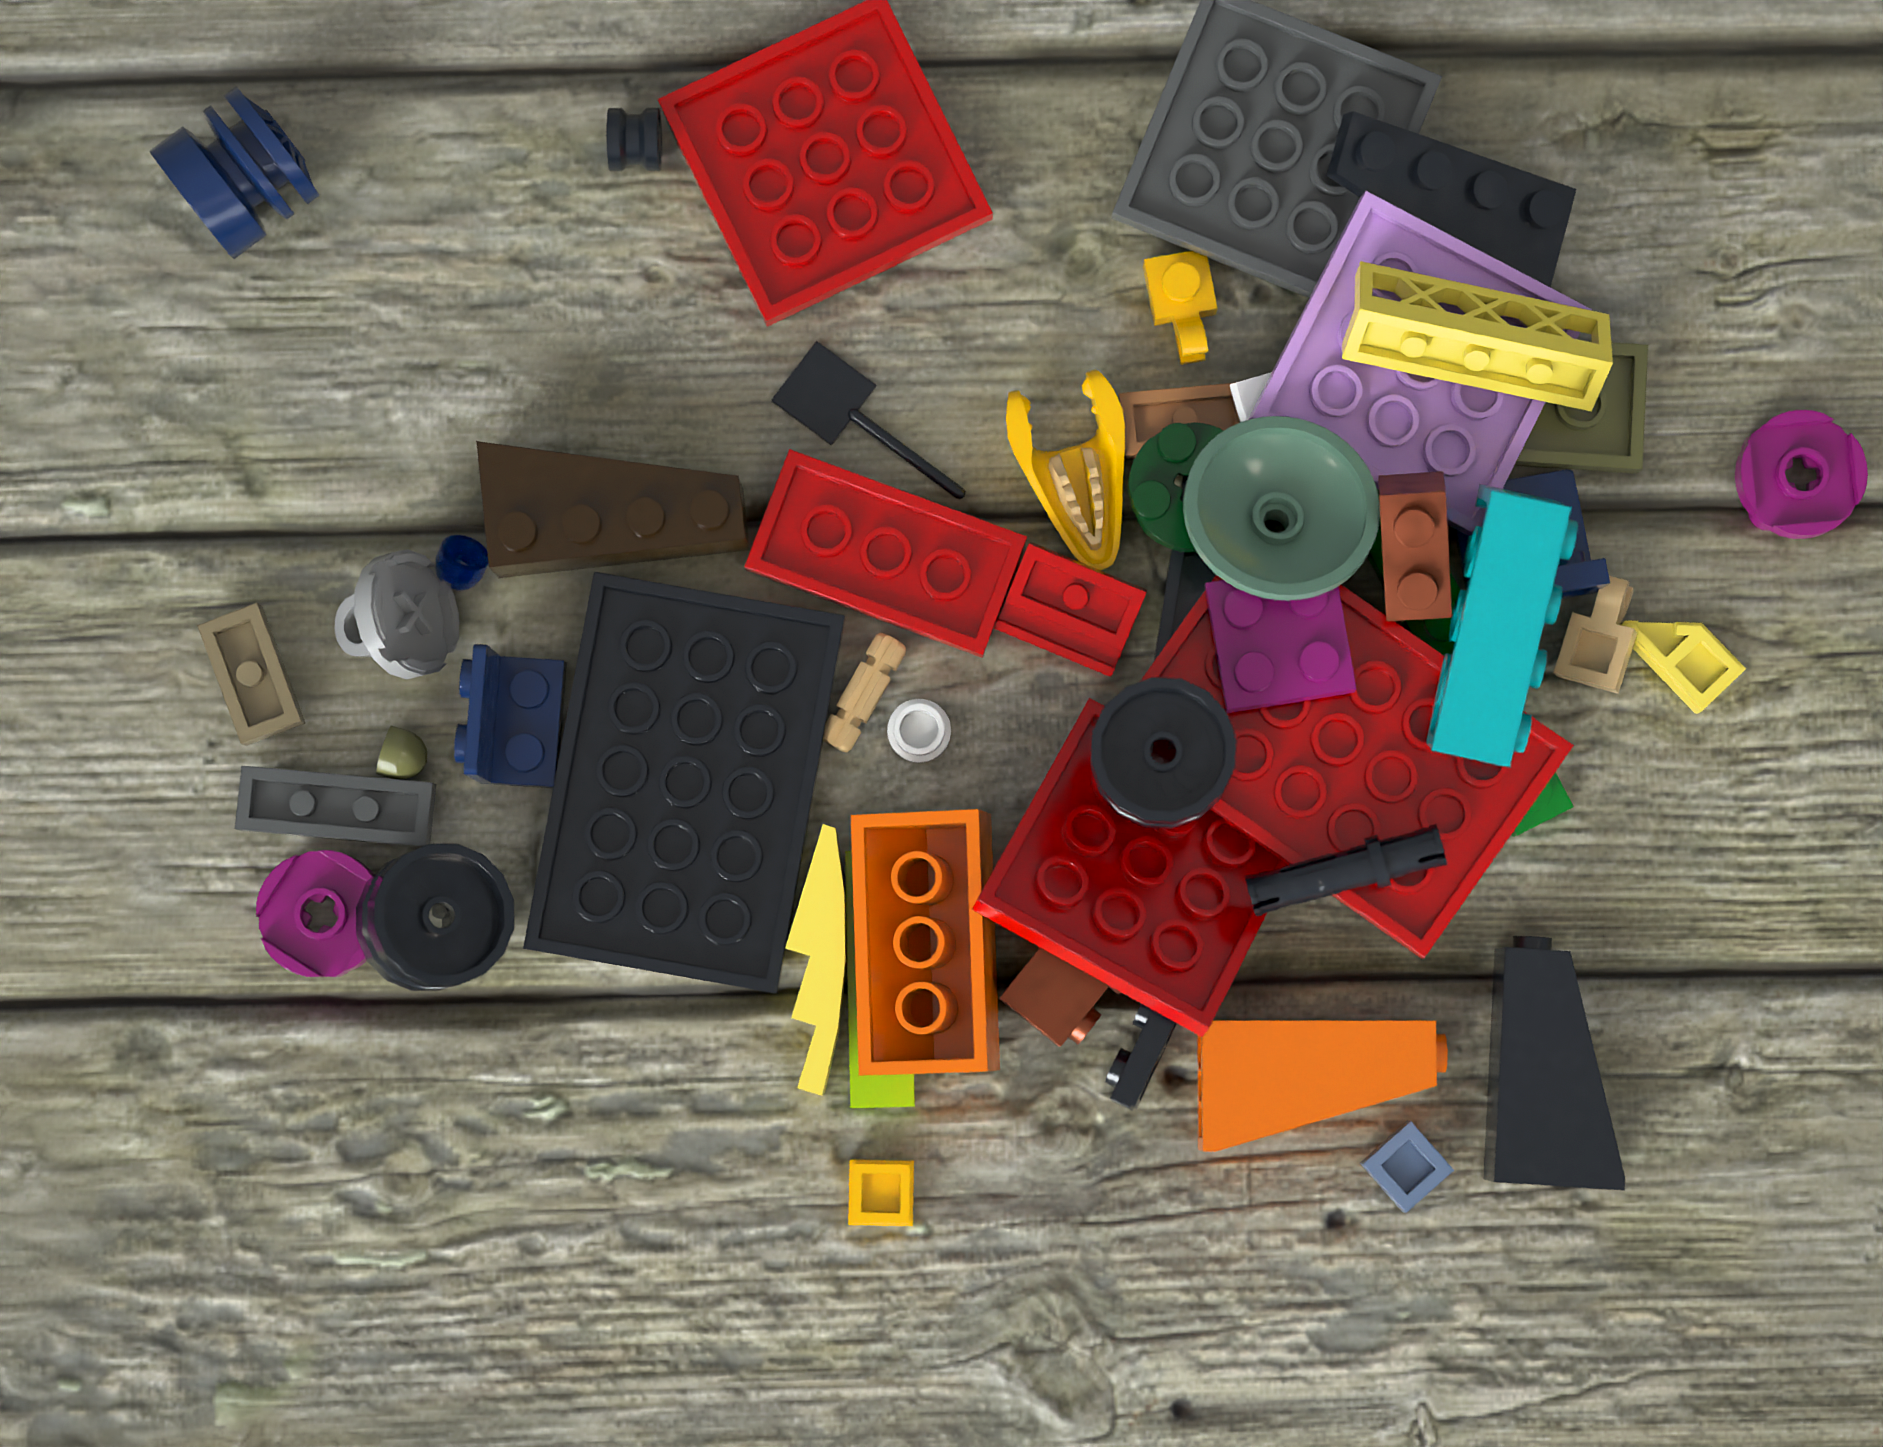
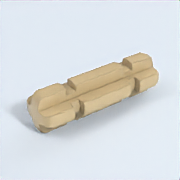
M885 633L875 635L866 651V655L869 658L866 663L860 662L836 704L839 711L836 716L831 714L826 722L823 735L824 742L842 752H849L853 748L861 734V730L858 729L861 722L867 723L891 680L888 676L889 672L897 670L906 654V647L903 643Z

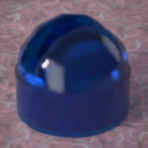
M465 535L448 536L442 541L435 558L436 566L434 568L436 575L441 582L444 579L450 583L451 589L455 591L470 589L478 584L489 564L488 552L479 541Z

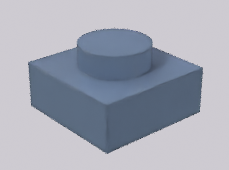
M1408 1120L1360 1162L1363 1168L1404 1213L1413 1208L1454 1171L1418 1128Z

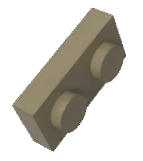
M254 603L197 625L242 745L248 746L305 724L262 605Z

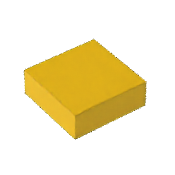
M850 1159L848 1225L913 1226L914 1160Z

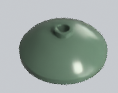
M1268 416L1246 420L1231 426L1218 434L1204 447L1196 458L1188 476L1183 498V512L1188 535L1193 546L1207 566L1224 581L1237 589L1262 598L1301 600L1324 594L1338 587L1359 569L1368 556L1377 535L1380 520V502L1370 470L1359 454L1345 440L1325 427L1310 421L1285 416ZM1276 520L1283 525L1285 531L1280 533L1271 532L1265 527L1264 522Z

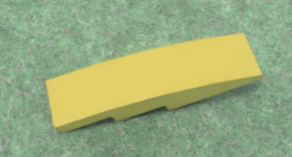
M825 824L822 825L785 947L790 951L810 956L791 1018L816 1025L797 1088L821 1096L825 1094L840 1031L847 969L846 890L838 833L835 827Z

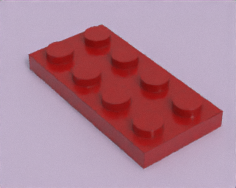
M789 449L744 567L746 571L983 658L1027 541V536Z

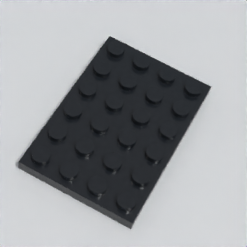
M594 572L523 949L778 994L786 951L785 947L788 940L823 746V735L828 718L844 630L845 615Z

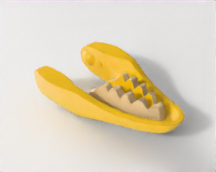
M1098 370L1086 372L1082 391L1084 395L1091 399V411L1095 414L1098 426L1096 434L1090 440L1080 445L1046 452L1037 450L1032 444L1031 430L1033 426L1028 422L1027 414L1031 409L1029 399L1021 395L1019 390L1008 392L1006 409L1008 440L1019 465L1051 522L1079 562L1098 570L1110 567L1117 557L1120 546L1125 457L1123 408L1115 390Z

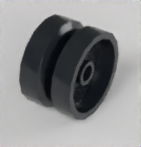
M1152 677L1126 686L1104 706L1092 731L1091 771L1100 795L1119 816L1144 828L1174 829L1199 820L1219 802L1235 769L1236 736L1227 712L1207 690L1183 679ZM1166 740L1168 741V750L1175 748L1176 756L1171 762L1160 764L1153 760L1150 753H1152L1153 745L1156 741Z
M430 843L385 863L366 882L356 906V937L367 962L386 981L411 991H440L461 985L486 974L505 954L515 928L514 898L503 873L484 854L460 844ZM431 908L432 915L438 919H442L441 928H438L431 923L429 918V912Z

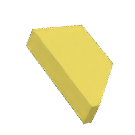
M1625 620L1620 624L1635 629L1637 636L1633 650L1695 714L1702 712L1746 670L1703 623H1653Z

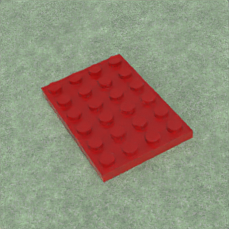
M1216 574V576L1213 578L1211 582L1221 581L1223 579ZM1339 585L1356 691L1349 694L1227 713L1236 736L1235 769L1219 802L1210 810L1288 865L1366 844L1364 838L1377 835L1378 840H1383L1436 824L1448 865L1424 869L1390 879L1391 885L1378 888L1377 883L1332 895L1423 959L1574 745L1532 717L1525 751L1523 753L1513 752L1510 767L1432 751L1426 740L1442 662L1445 656L1395 621H1386L1385 614L1343 585ZM1204 591L1140 682L1152 677L1183 679L1207 690L1226 711L1206 593ZM1159 740L1154 743L1153 751L1150 755L1157 763L1167 764L1175 758L1176 750L1175 748L1168 750V741Z

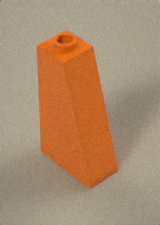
M1213 1021L1203 1037L1197 1035L1198 1150L1203 1152L1220 1151L1437 1086V1072H1446L1448 1049L1446 1035L1436 1034V1021Z

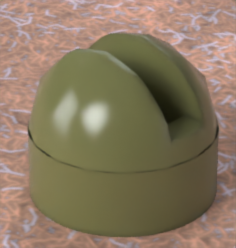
M390 726L382 745L376 774L398 780L412 778L420 773L426 765L427 748L423 740L415 733Z

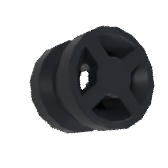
M608 108L606 143L610 171H623L628 165H642L647 171L661 170L662 122L660 108H646L641 114H627L622 108Z

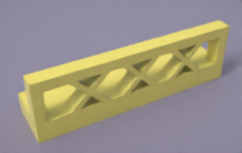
M1360 261L1355 275V308L1342 342V359L1592 412L1613 364L1609 314ZM1373 288L1394 292L1402 301L1373 296ZM1438 303L1456 305L1465 314L1447 312ZM1501 316L1517 318L1527 328L1509 325ZM1563 329L1591 334L1592 342L1573 339Z

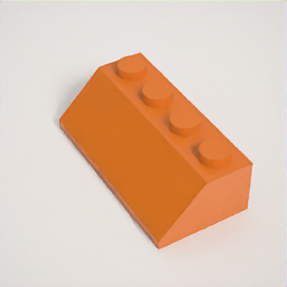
M980 809L851 815L859 1076L1000 1071L995 922L972 910L993 871L991 814Z

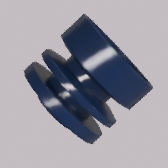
M237 86L224 95L241 118L232 127L228 128L211 105L203 111L206 121L216 137L208 145H204L192 132L182 126L149 151L177 190L233 259L267 235L264 225L254 209L261 202L265 201L278 214L287 220L294 215V212L277 192L285 184L290 182L307 205L320 196L311 181L305 164L306 160L267 110L262 109L245 97Z

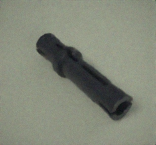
M1430 825L1427 828L1383 840H1378L1377 835L1364 838L1366 844L1294 863L1275 870L1247 875L1245 880L1255 915L1260 916L1283 907L1305 903L1377 883L1378 888L1391 885L1390 879L1424 869L1448 865L1437 825Z

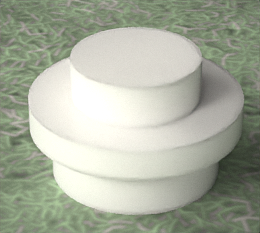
M912 699L902 703L892 713L887 728L888 739L893 750L901 758L915 763L928 762L940 756L948 746L951 736L950 721L945 711L936 703L926 699Z

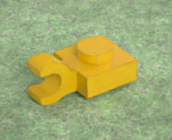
M1188 251L1144 259L1143 270L1154 326L1173 323L1181 365L1205 361L1208 345L1201 318L1216 315L1218 309L1208 257Z

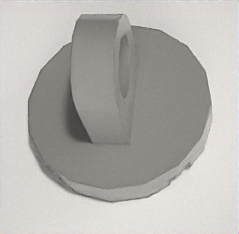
M408 549L375 557L361 571L355 587V594L345 598L339 606L335 617V635L343 651L351 656L372 657L389 674L404 679L439 672L447 664L444 663L447 654L455 651L459 640V612L454 592L446 578L437 579L435 573L429 568L436 565L425 555Z

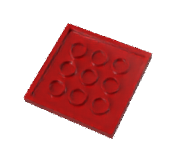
M866 0L657 99L659 107L767 327L993 220V212L887 0Z
M1089 698L972 910L1203 1037L1210 1028L1267 913L1260 916L1255 915L1245 876L1286 867L1288 864L1211 810L1205 813L1199 820L1174 829L1144 828L1119 816L1100 795L1091 771L1092 731L1104 705Z

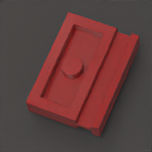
M1030 542L994 629L1112 677L1147 590Z

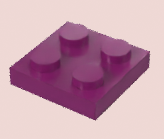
M1224 580L1205 583L1208 611L1227 713L1349 694L1356 691L1339 587L1324 594L1301 600H1273L1244 592Z

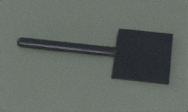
M816 341L771 401L831 446L849 422H854L957 499L965 497L966 491L964 488L858 411L877 385Z

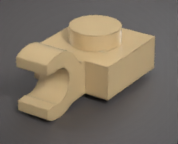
M1609 576L1610 584L1598 590L1591 617L1572 612L1554 674L1563 679L1619 694L1637 636L1635 629L1620 625L1628 610L1634 588L1629 586L1630 582L1627 580Z

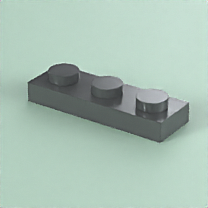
M241 765L235 829L249 832L423 847L431 842L436 784L432 782Z

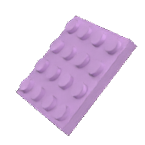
M1365 191L1345 226L1248 420L1268 416H1285L1303 419L1325 427L1345 440L1359 454L1370 470L1378 489V475L1444 471L1447 525L1470 536L1473 534L1476 526H1483L1486 513L1485 508L1475 507L1479 484L1503 489L1545 402L1342 359V342L1355 308V275L1360 261L1577 308L1592 309ZM1373 288V296L1402 301L1394 292ZM1438 303L1447 312L1465 314L1456 305ZM1501 316L1509 325L1527 328L1517 318ZM1563 329L1573 339H1577L1580 334L1578 331Z

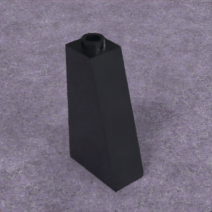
M1513 936V947L1494 949L1483 1179L1499 1183L1625 1191V1174L1571 952L1552 950V938Z

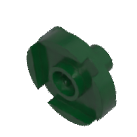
M1173 423L1148 439L1137 453L1128 478L1129 500H1131L1132 510L1138 518L1137 521L1141 528L1158 544L1180 552H1196L1185 524L1183 501L1180 500L1182 489L1175 485L1174 481L1178 475L1182 477L1189 476L1190 470L1200 452L1213 438L1224 430L1205 423Z

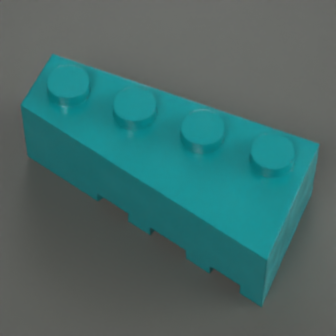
M1479 484L1475 507L1485 508L1486 513L1483 526H1476L1473 534L1468 537L1463 563H1465L1464 577L1470 578L1468 590H1461L1454 604L1449 640L1454 641L1455 646L1453 654L1446 653L1442 662L1426 742L1432 751L1510 767L1513 752L1523 753L1528 742L1532 715L1523 713L1528 688L1539 689L1543 679L1547 651L1538 649L1544 623L1554 625L1559 612L1563 588L1553 583L1559 558L1569 560L1572 555L1577 536L1578 522L1569 520L1571 507L1556 500Z

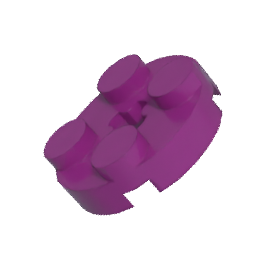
M1793 410L1774 416L1748 436L1737 457L1735 484L1739 499L1743 507L1748 511L1750 521L1757 528L1772 531L1782 537L1807 539L1825 534L1846 520L1851 515L1854 507L1862 499L1866 491L1868 468L1864 451L1852 433L1847 435L1840 426L1831 422L1834 420L1833 418L1822 412ZM1794 458L1802 459L1804 468L1815 469L1816 480L1806 484V491L1797 490L1794 483L1787 481L1785 471L1792 468Z
M333 850L309 851L282 861L265 879L256 901V917H259V930L262 934L260 938L267 953L283 968L305 977H340L363 965L367 960L356 937V906L366 882L374 873L354 857ZM329 896L336 903L333 912L338 916L337 922L333 927L323 925L318 932L313 931L309 927L313 916L306 911L307 905L312 900L323 903Z

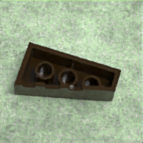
M476 441L489 568L499 578L750 550L744 492L740 478L737 475Z

